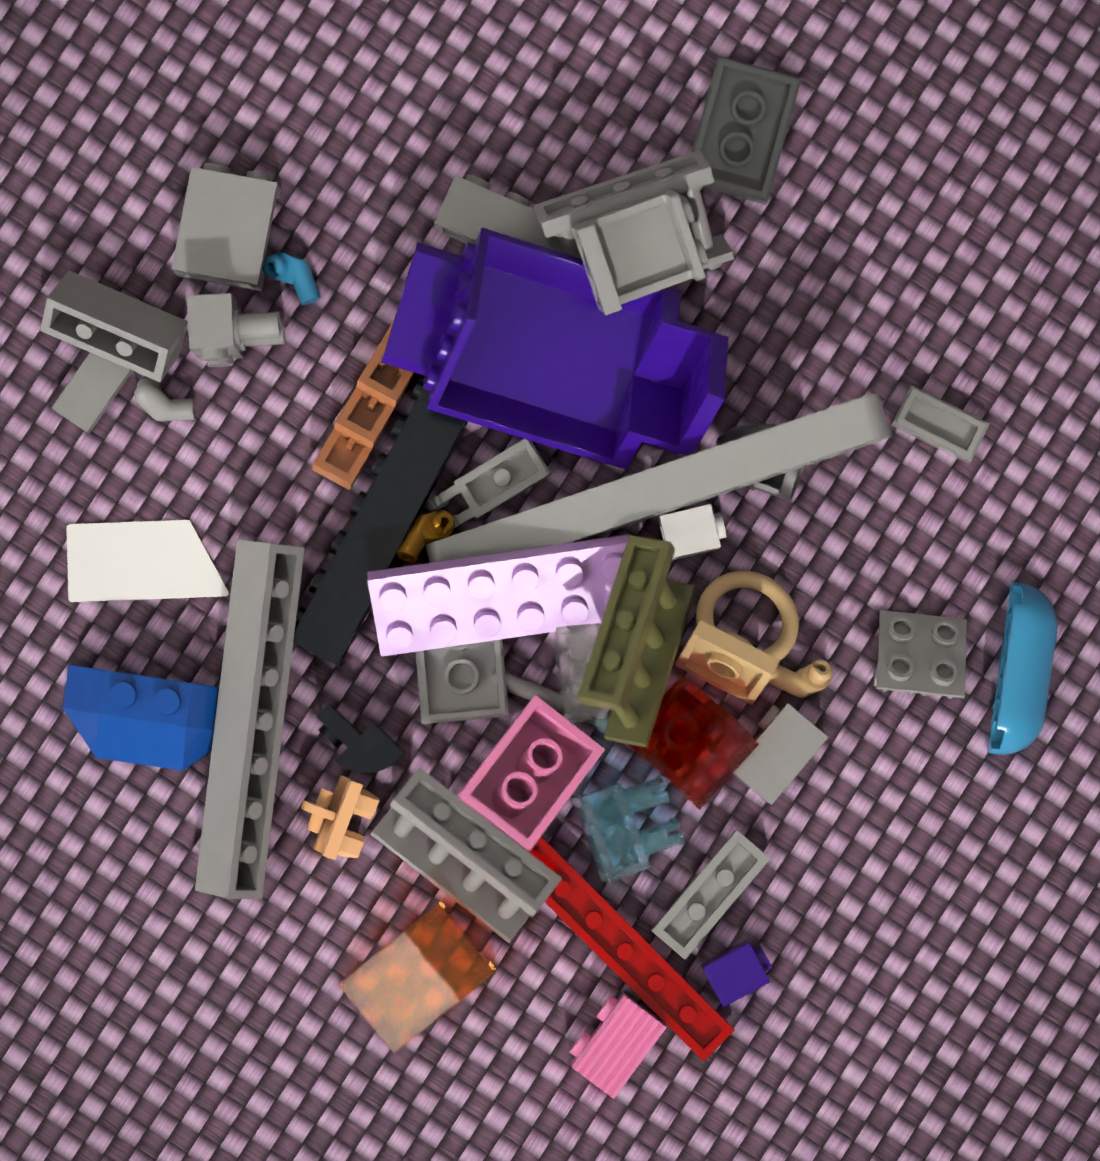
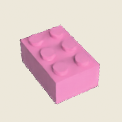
M535 695L520 712L457 797L529 852L605 749Z

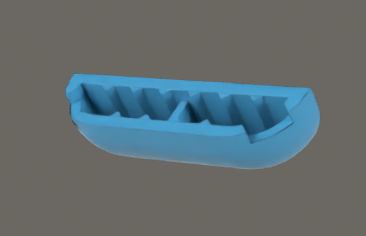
M1011 581L987 750L989 754L1008 755L1027 748L1039 736L1045 722L1058 622L1055 609L1048 597L1039 589L1026 583Z

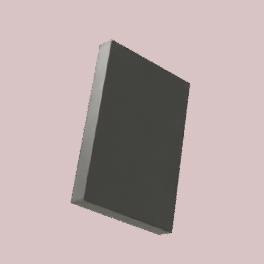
M718 56L692 152L701 150L711 167L714 183L705 185L703 188L767 205L802 78Z

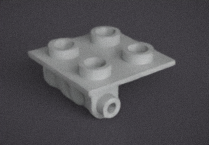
M880 610L877 669L874 671L873 686H876V689H881L883 692L891 690L907 692L911 695L919 693L921 696L929 694L946 696L949 699L953 697L964 698L967 619Z

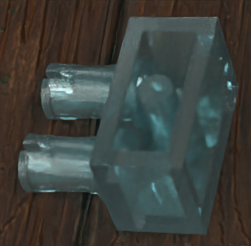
M656 776L654 779L624 789L621 783H611L572 798L601 881L610 883L651 867L648 861L649 855L684 844L682 833L676 832L667 836L668 833L680 829L675 817L641 831L636 828L634 814L669 802L667 791H661L652 795L653 791L665 787L661 776Z

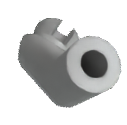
M148 377L139 380L137 389L134 392L136 402L154 420L160 422L195 420L194 398L169 399L161 391L158 381Z

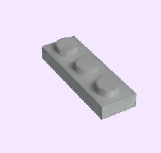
M735 830L654 925L651 931L683 959H686L768 863L770 858L738 830Z

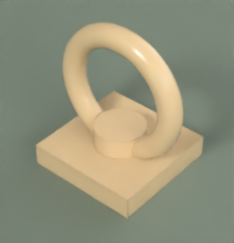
M734 571L718 577L706 587L698 601L696 611L697 626L682 649L675 666L752 705L773 676L780 660L791 651L797 639L799 617L793 599L777 581L758 572ZM738 588H750L765 594L774 602L779 610L782 626L779 637L769 648L761 651L753 647L742 636L732 632H724L715 627V606L718 600L728 591Z

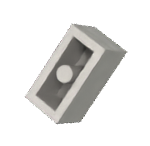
M784 703L780 709L773 704L757 723L762 728V731L752 742L745 738L729 756V759L734 762L729 771L770 805L777 800L829 738L789 703Z

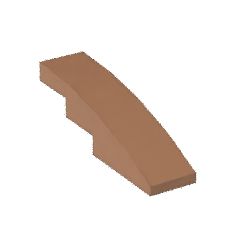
M392 324L359 377L354 392L335 421L332 433L312 465L313 471L348 490H351L416 375L414 372L381 362Z

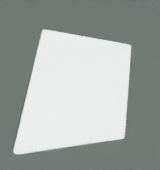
M190 520L67 525L68 599L70 602L223 597L229 595L224 582Z

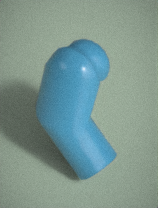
M284 252L274 253L265 259L263 266L265 274L269 278L294 285L302 306L321 299L307 261Z

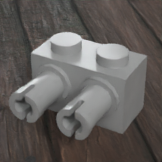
M231 293L187 296L189 349L200 361H207L208 367L232 366L233 359L244 358V351H246L247 346L285 344L284 319H280L279 312L242 314L240 304Z

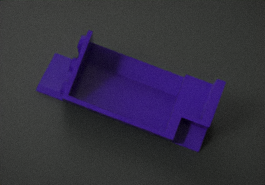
M481 227L475 243H466L462 256L417 242L381 362L424 375L423 389L429 390L427 409L627 470L641 443L677 454L680 453L687 456L694 454L725 400L729 337L680 322L681 291L670 287L621 304L622 310L605 315L598 310L580 258Z

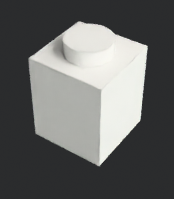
M711 504L661 515L658 518L663 541L672 542L675 548L672 560L719 550L721 547L719 539L726 538L721 512L713 514Z

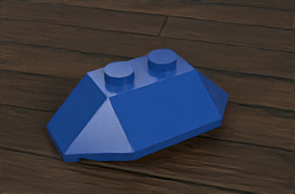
M69 665L62 708L96 758L184 771L212 751L219 687Z

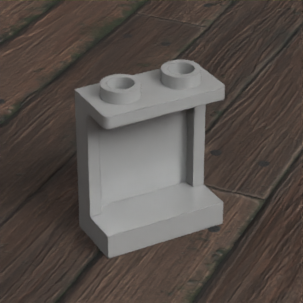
M204 163L203 169L191 167L171 269L179 277L262 292L265 279L263 272L264 260L276 199L280 198L281 193L278 183L272 181L271 175L257 171H247L246 177L229 174L230 168L214 163Z
M667 190L570 226L598 310L603 314L609 315L622 310L621 304L689 279L699 281L706 278L702 266L708 265V259L700 239L695 241L693 239L689 224L694 223V216L686 197L680 199L678 193Z

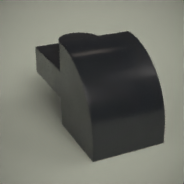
M328 704L317 716L323 723L318 729L321 734L336 748L341 743L348 747L336 761L349 770L360 773L382 771L393 766L406 754L375 722H372L361 733L331 704Z

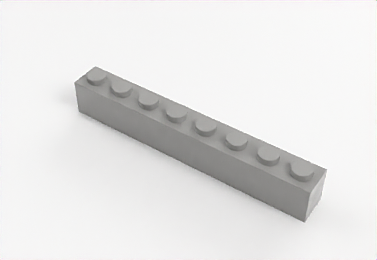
M237 540L195 891L226 899H262L304 547Z

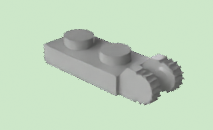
M523 439L455 480V485L435 496L426 504L431 512L440 510L461 494L469 508L458 515H453L455 519L454 531L473 518L478 520L547 478L551 473L530 440Z

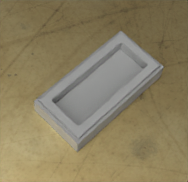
M89 353L51 409L90 434L133 371Z
M911 385L891 426L969 464L990 423Z

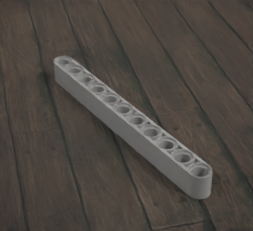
M875 393L425 545L424 548L429 563L584 541L892 437L879 394Z

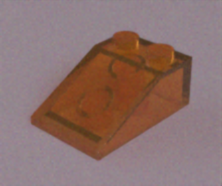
M440 900L338 985L394 1053L494 974L496 967Z

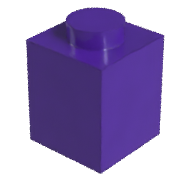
M747 940L700 964L723 1007L770 983L766 971L772 969V966L760 945L752 948Z

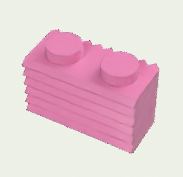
M624 992L618 999L611 995L596 1014V1017L601 1022L592 1035L584 1031L569 1051L575 1056L571 1062V1067L613 1099L667 1028L666 1023Z

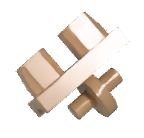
M342 775L339 777L334 792L321 788L316 803L303 800L301 805L302 810L312 813L306 829L318 834L313 849L322 853L321 855L336 860L337 855L351 858L359 857L365 836L348 830L352 814L371 820L380 801L378 797L363 789L361 783Z

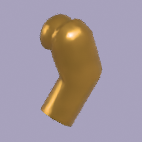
M440 510L416 517L396 553L397 556L406 563H416L424 545L446 538L452 533L455 526L453 515L448 511Z

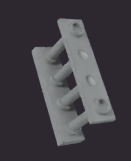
M701 150L533 205L545 238L558 237L562 253L581 259L570 227L571 225L664 191L672 190L686 197L691 206L694 216V223H691L695 240L700 239L708 259V265L702 266L703 270L711 271L717 269L724 262L734 259L733 252L724 236L719 234L712 237L700 190L703 186L714 183L711 167Z
M420 767L389 805L391 806L390 810L370 834L508 943L513 939L528 917H533L562 879Z

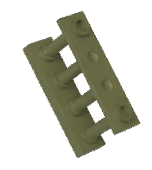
M629 535L577 698L584 705L612 710L604 734L606 740L648 747L697 590L695 585L666 580L675 553V548L670 541Z

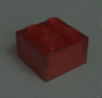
M682 675L663 696L648 747L627 745L646 765L700 810L759 744L737 719Z

